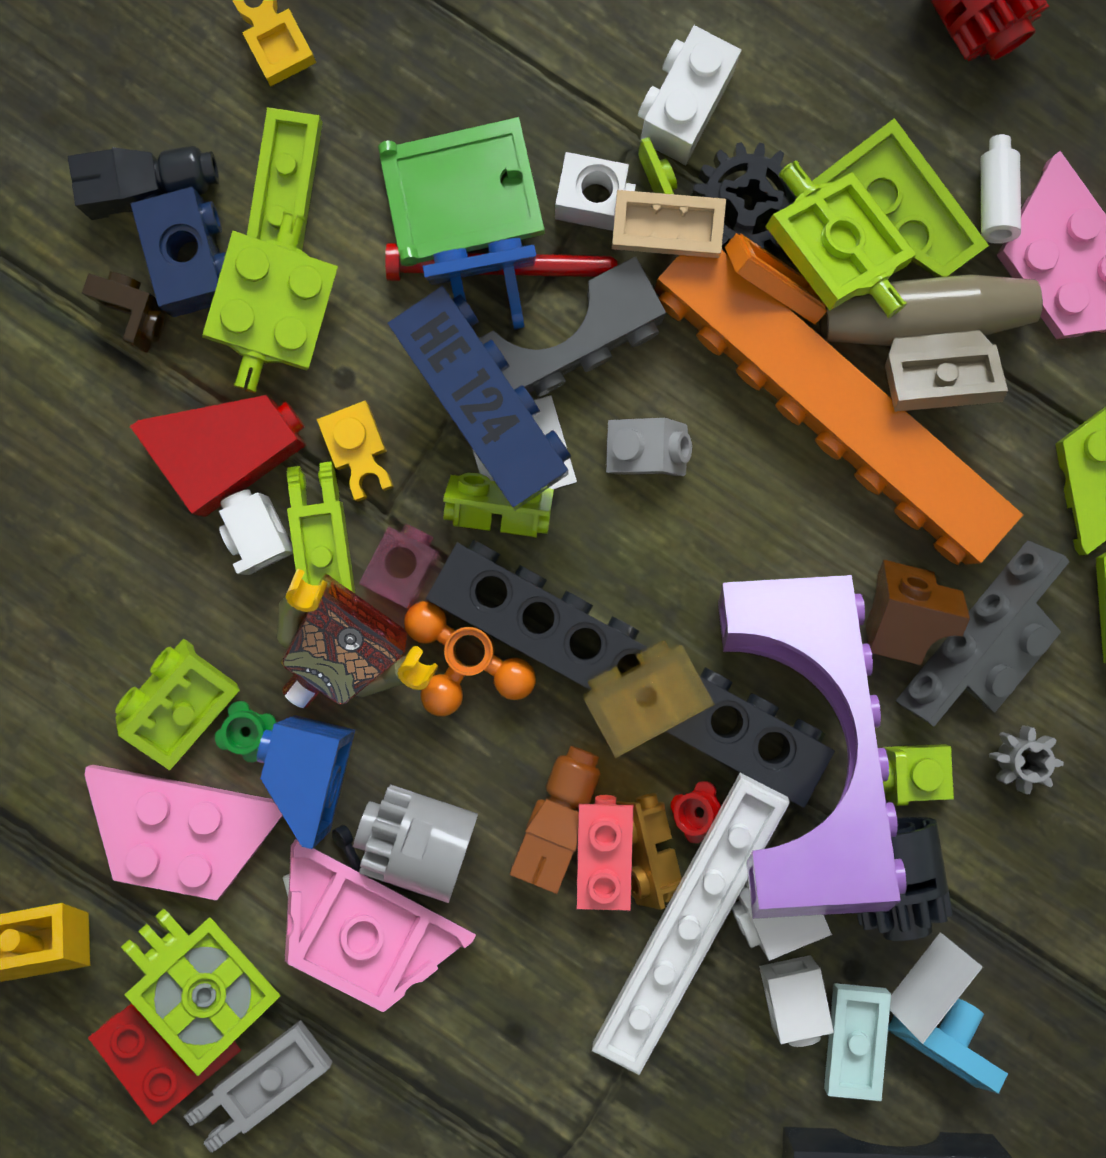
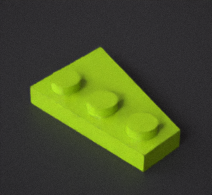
M895 118L812 181L814 184L830 183L853 172L917 254L912 261L936 278L948 277L989 246Z

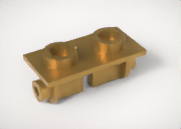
M656 793L637 797V803L616 801V805H633L631 896L635 899L637 905L662 910L665 908L664 902H670L682 880L675 849L668 848L657 852L655 845L672 839L664 802H658Z

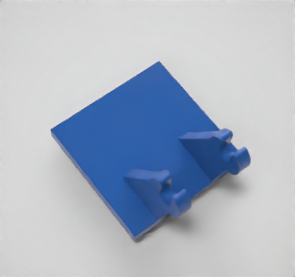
M521 238L505 239L489 243V253L468 257L466 248L452 249L433 254L435 264L423 266L424 276L431 285L451 282L454 298L461 294L465 300L463 277L503 270L514 329L525 327L514 269L535 265L536 252L534 245L522 247Z

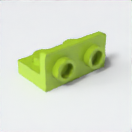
M183 639L175 649L167 647L163 650L150 669L152 675L140 689L137 687L131 688L119 701L115 710L117 714L118 736L168 770L174 767L240 691L236 682L197 655L193 645L186 639Z

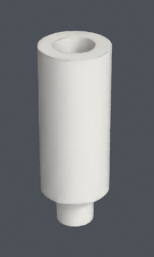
M996 135L990 138L989 151L984 153L980 159L981 235L986 242L1006 243L1017 239L1021 235L1020 153L1015 149H1011L1010 136Z

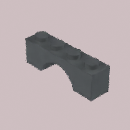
M636 256L588 281V311L579 329L563 343L547 349L533 350L513 345L495 331L479 338L482 344L492 339L509 364V368L502 373L513 389L523 385L528 393L535 390L538 396H543L562 386L566 382L563 375L582 366L585 372L591 371L612 359L613 356L610 351L629 342L630 346L634 348L659 334L657 326L662 324L666 312Z

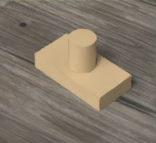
M617 190L612 249L719 258L722 250L726 199Z

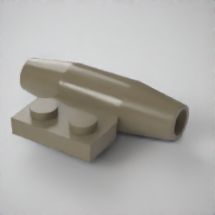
M970 274L890 282L902 299L907 302V305L891 318L886 317V314L871 294L854 296L830 311L826 307L827 312L820 319L822 337L827 342L891 346L885 363V370L894 412L1003 402L1008 388L997 345H992L985 336L1038 322L1042 313L1043 299L1040 284L1035 279Z

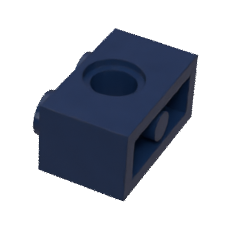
M193 187L130 203L158 307L171 317L210 308L226 252H219L215 234L222 233V227L213 202H205ZM188 242H198L196 255L187 262H178L180 248Z

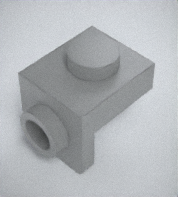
M668 418L608 420L606 473L616 475H686V464L690 460L692 453V442L686 424Z

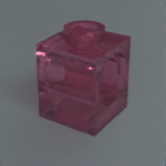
M405 523L401 532L388 526L359 584L405 608H410L415 604L440 555V552L429 547L434 537ZM407 548L415 554L417 560L416 569L409 577L399 579L391 572L390 559L397 550Z

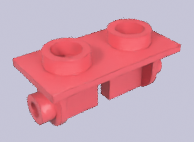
M598 795L595 797V804H579L577 909L631 910L633 805H616L615 796Z

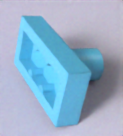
M958 998L945 1015L940 1027H936L923 1044L895 1015L888 1026V1031L976 1088L999 1094L1008 1073L968 1048L984 1013L964 1000Z

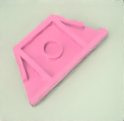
M1059 151L1046 162L1042 170L1044 172L1038 184L1021 209V235L1013 241L1003 243L997 254V257L1012 278L1035 279L1038 281L1043 299L1041 318L1057 340L1082 336L1092 332H1106V214L1067 159Z
M90 765L85 769L86 783L114 881L218 900L283 817L274 800L98 765Z
M297 839L292 843L285 962L294 968L384 1012L400 1000L411 985L423 982L438 970V964L460 947L466 948L473 942L476 934L314 848L301 847Z

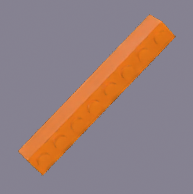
M721 250L719 258L678 255L658 278L654 291L660 296L659 300L667 314L678 321L684 317L699 330L696 334L698 340L708 350L718 356L724 352L738 364L736 372L749 386L756 390L764 387L778 400L775 404L776 408L784 417L796 425H800L801 422L805 423L818 435L815 438V442L825 453L836 460H839L841 457L847 460L858 470L854 476L866 489L876 495L883 492L897 504L894 509L897 516L916 530H919L922 526L937 540L933 544L935 549L950 562L959 565L960 562L965 565L982 563L1023 516L1017 508L906 411L894 412L892 399L786 305L737 274L728 254Z

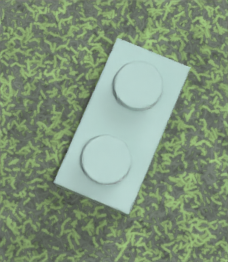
M833 984L831 1021L834 1033L829 1034L824 1089L828 1096L882 1101L891 993L886 988Z

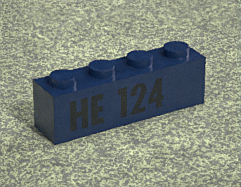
M442 285L388 322V325L514 511H516L568 475L569 470L564 462L571 458V455L554 430L545 435L533 418L540 413V410L523 385L516 389L512 388L502 373L509 368V364L492 339L482 344L471 328L479 321L463 296L459 294L452 299Z

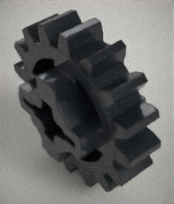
M740 142L736 144L732 158H729L725 152L719 150L716 152L713 160L715 168L705 164L702 166L699 178L705 184H694L691 196L726 199L725 218L730 224L731 229L724 224L722 249L738 233L739 235L743 234L763 249L764 246H767L774 254L780 252L782 247L769 230L753 235L752 232L761 223L767 224L774 213L793 204L797 199L783 179L779 177V173L783 169L780 164L784 157V152L781 150L770 159L764 156V143L759 142L754 153L747 154L746 148ZM744 171V175L734 181L724 179L730 174ZM767 178L774 183L778 190H774ZM743 195L752 196V205L755 206L753 210L744 208Z

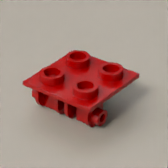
M132 1003L121 1012L112 1016L88 1037L152 1125L241 1051L234 1041L199 1076H196Z

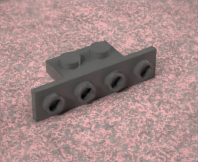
M1027 540L970 609V620L963 637L948 636L896 699V702L933 727L965 689L982 706L995 713L1061 633L1059 628L1036 602L1070 562L1066 556Z

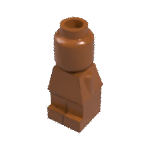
M570 745L567 755L557 757L546 784V791L550 797L546 796L545 799L537 800L526 826L524 837L511 866V876L553 893H558L572 855L576 851L579 804H590L601 776L600 770L596 767L599 756Z

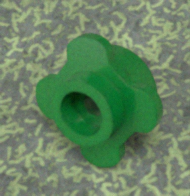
M245 701L234 702L228 707L229 717L215 734V742L222 750L228 749L235 754H242L243 759L247 762H256L262 735L266 729L273 730L274 723H277L276 719L269 713L261 715L251 710ZM243 727L250 728L251 733L249 736L242 735L241 730Z

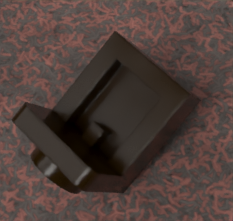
M110 271L108 279L88 273L82 294L98 305L131 315L123 341L137 350L148 353L151 343L159 340L165 326V313L158 307L156 298L148 292L139 290L141 282L126 275Z

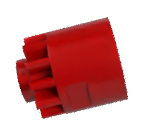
M930 0L964 59H967L968 62L979 55L983 57L989 54L991 60H996L1012 52L1035 34L1036 30L1032 22L1041 17L1040 13L1049 8L1046 0Z

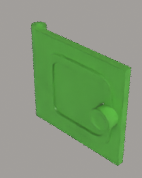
M519 117L398 145L393 141H384L379 144L378 149L399 257L403 266H412L420 262L434 260L433 254L442 251L466 248V252L487 248L489 243L511 238H521L522 240L545 234ZM507 171L508 175L503 179L501 184L502 175Z

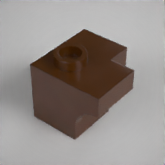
M883 559L877 575L874 602L865 624L868 644L873 654L922 665L928 649L934 642L948 636L963 637L970 620L964 593L961 590L937 585L934 571Z

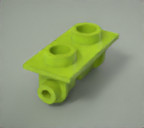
M465 473L460 476L451 475L443 498V502H445L443 519L453 521V526L490 531L492 513L502 515L500 532L537 538V533L548 534L554 489L548 488L514 511L495 481L490 480L487 476L478 473Z

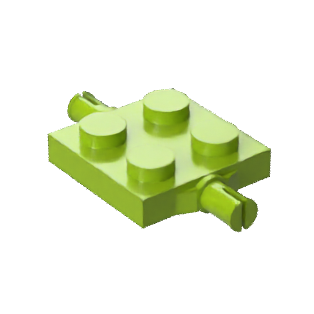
M797 160L785 166L779 173V177L783 179L797 199L793 204L774 213L768 221L766 228L829 311L854 296L871 294L887 318H891L907 305V302L902 299L888 279L892 274L908 266L917 254L855 174L851 172L834 182L814 184Z
M291 211L283 212V219L276 241L260 240L232 231L202 334V338L227 345L243 356L236 382L233 386L243 390L248 371L251 370L246 391L253 393L257 392V385L264 363L281 362L306 371L309 369L338 268L336 265L309 257L301 249L297 248L306 218L297 214L292 233L290 234L289 229L294 212Z

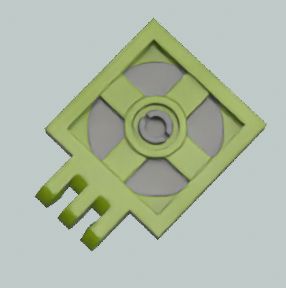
M163 909L155 917L160 926L169 932L161 939L148 924L138 931L151 946V949L146 954H143L140 947L130 939L121 946L122 950L145 974L124 996L194 1074L199 1076L281 995L210 917L188 935L173 917Z

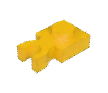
M233 0L241 18L253 26L242 33L270 87L316 63L289 8L277 14V0H263L262 4L255 8L248 7L244 0Z
M366 400L317 419L335 468L341 470L350 466L351 477L349 484L355 501L358 502L367 498L362 489V481L368 475L378 476L384 491L394 488L390 475L377 464L374 457L387 452Z

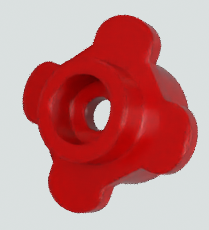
M698 782L694 791L685 795L678 794L671 801V810L674 813L676 825L684 832L686 839L692 843L703 841L721 808L716 798V787L711 782ZM698 807L704 810L703 817L697 815Z

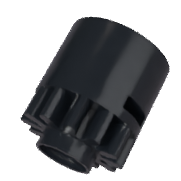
M927 817L897 818L896 837H891L894 859H901L904 864L906 892L905 894H900L901 901L889 911L857 913L858 923L863 925V930L878 928L879 933H883V937L887 940H914L926 937L933 932L931 922L944 923L948 921L947 917L953 916L937 821Z

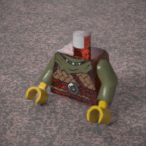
M301 569L296 570L287 593L279 603L277 639L285 648L281 664L285 669L293 673V676L282 688V692L292 704L300 708H307L319 692L337 704H346L354 696L366 697L404 684L415 690H422L428 686L438 665L436 663L433 665L420 663L418 660L423 650L418 646H413L407 656L402 657L405 653L407 632L403 627L328 574L321 578L318 585H310L302 579L305 571Z

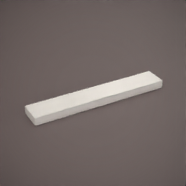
M739 773L594 1039L593 1052L640 1075L748 879L746 862L753 850L765 849L790 803L787 796Z

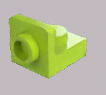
M941 744L883 747L886 750L889 763V777L887 781L883 782L886 800L896 806L908 805L909 801L954 799L951 746Z

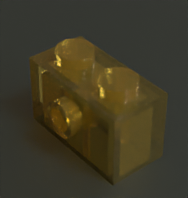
M663 640L638 653L636 657L640 664L620 674L617 666L588 681L591 691L583 694V699L615 758L715 705L683 645L676 644L669 648L666 641Z

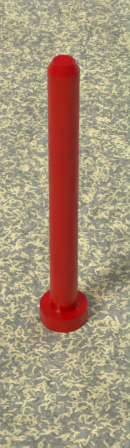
M397 243L386 244L385 267L387 281H400L401 273H424V265L435 264L434 260H429L412 266H403L400 262ZM467 253V254H468V257H471V256H477V255H482V254H487V253ZM536 254L534 266L514 270L515 275L597 277L616 267L617 259L611 256ZM499 270L478 275H504V272Z

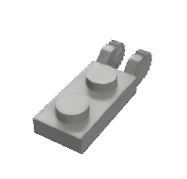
M300 1020L217 1083L214 1089L191 1107L183 1117L191 1126L203 1121L218 1106L222 1105L231 1118L213 1129L204 1141V1145L211 1153L241 1131L245 1134L330 1068L332 1060Z

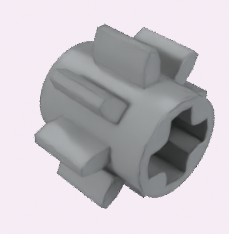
M1024 725L1020 729V737H1014L1001 732L999 736L1003 744L998 752L989 754V758L998 761L1002 768L996 779L1005 784L1016 779L1017 791L1025 794L1031 793L1032 783H1040L1051 788L1053 783L1050 776L1055 767L1063 766L1064 763L1056 759L1051 751V748L1056 743V739L1042 736L1036 740L1035 728ZM1024 750L1031 751L1026 757L1030 763L1027 769L1021 768L1026 762L1021 755Z

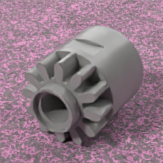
M390 784L381 804L372 801L368 802L360 821L353 844L354 848L365 851L359 873L449 903L478 813Z

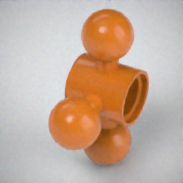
M430 601L418 602L408 609L404 619V626L407 634L413 640L419 643H431L437 640L445 645L444 655L449 667L445 674L434 675L428 686L421 690L420 695L422 705L432 715L443 717L453 714L462 703L463 691L460 683L465 675H476L483 670L494 676V685L497 691L507 699L520 700L527 697L533 691L536 683V674L533 667L521 658H509L503 661L495 656L494 641L485 631L474 626L454 630L446 625V616L442 608ZM465 635L476 636L485 647L484 658L477 665H466L456 655V645Z

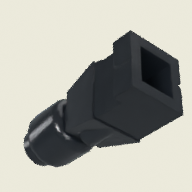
M195 146L164 150L160 153L158 160L152 152L115 147L108 150L68 156L75 206L91 220L109 218L111 214L133 212L130 203L193 187L199 195H202L208 191L209 185L219 184V172L213 152L202 153Z

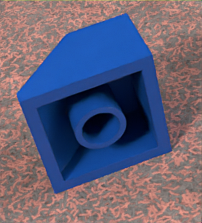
M294 715L274 723L272 731L267 729L264 731L258 748L257 762L264 763L260 779L301 847L313 849L331 831L355 730Z

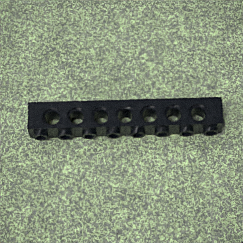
M472 540L469 548L456 543L426 597L428 601L740 773L787 796L789 800L805 808L835 753V750L821 743L826 733L798 718L794 726L791 727L775 718L779 707L753 693L750 694L747 701L728 692L733 683L706 667L700 676L682 667L686 656L659 641L653 651L635 641L640 632L639 630L613 616L607 625L589 615L593 605L576 595L565 591L562 598L559 599L544 591L543 587L547 581L546 579L519 565L515 574L497 565L496 563L501 554L475 540ZM489 577L502 579L507 587L506 600L496 608L486 607L478 598L480 583ZM543 602L549 605L554 612V623L544 633H534L524 624V611L532 603ZM590 628L598 634L600 647L594 656L579 658L570 650V638L578 629ZM628 654H638L643 658L646 665L643 678L632 684L622 682L617 675L619 660ZM685 680L690 685L692 692L689 703L679 709L668 707L664 701L665 688L672 681ZM732 706L737 713L736 726L729 733H715L711 726L713 713L719 707ZM769 732H779L783 739V748L780 754L773 759L761 758L758 751L760 739Z

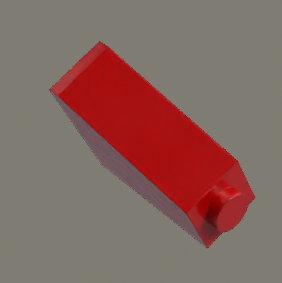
M267 395L142 419L130 426L189 511L194 515L206 517L221 506L220 502L243 491L306 446V443L298 434L305 426L287 402L279 406Z

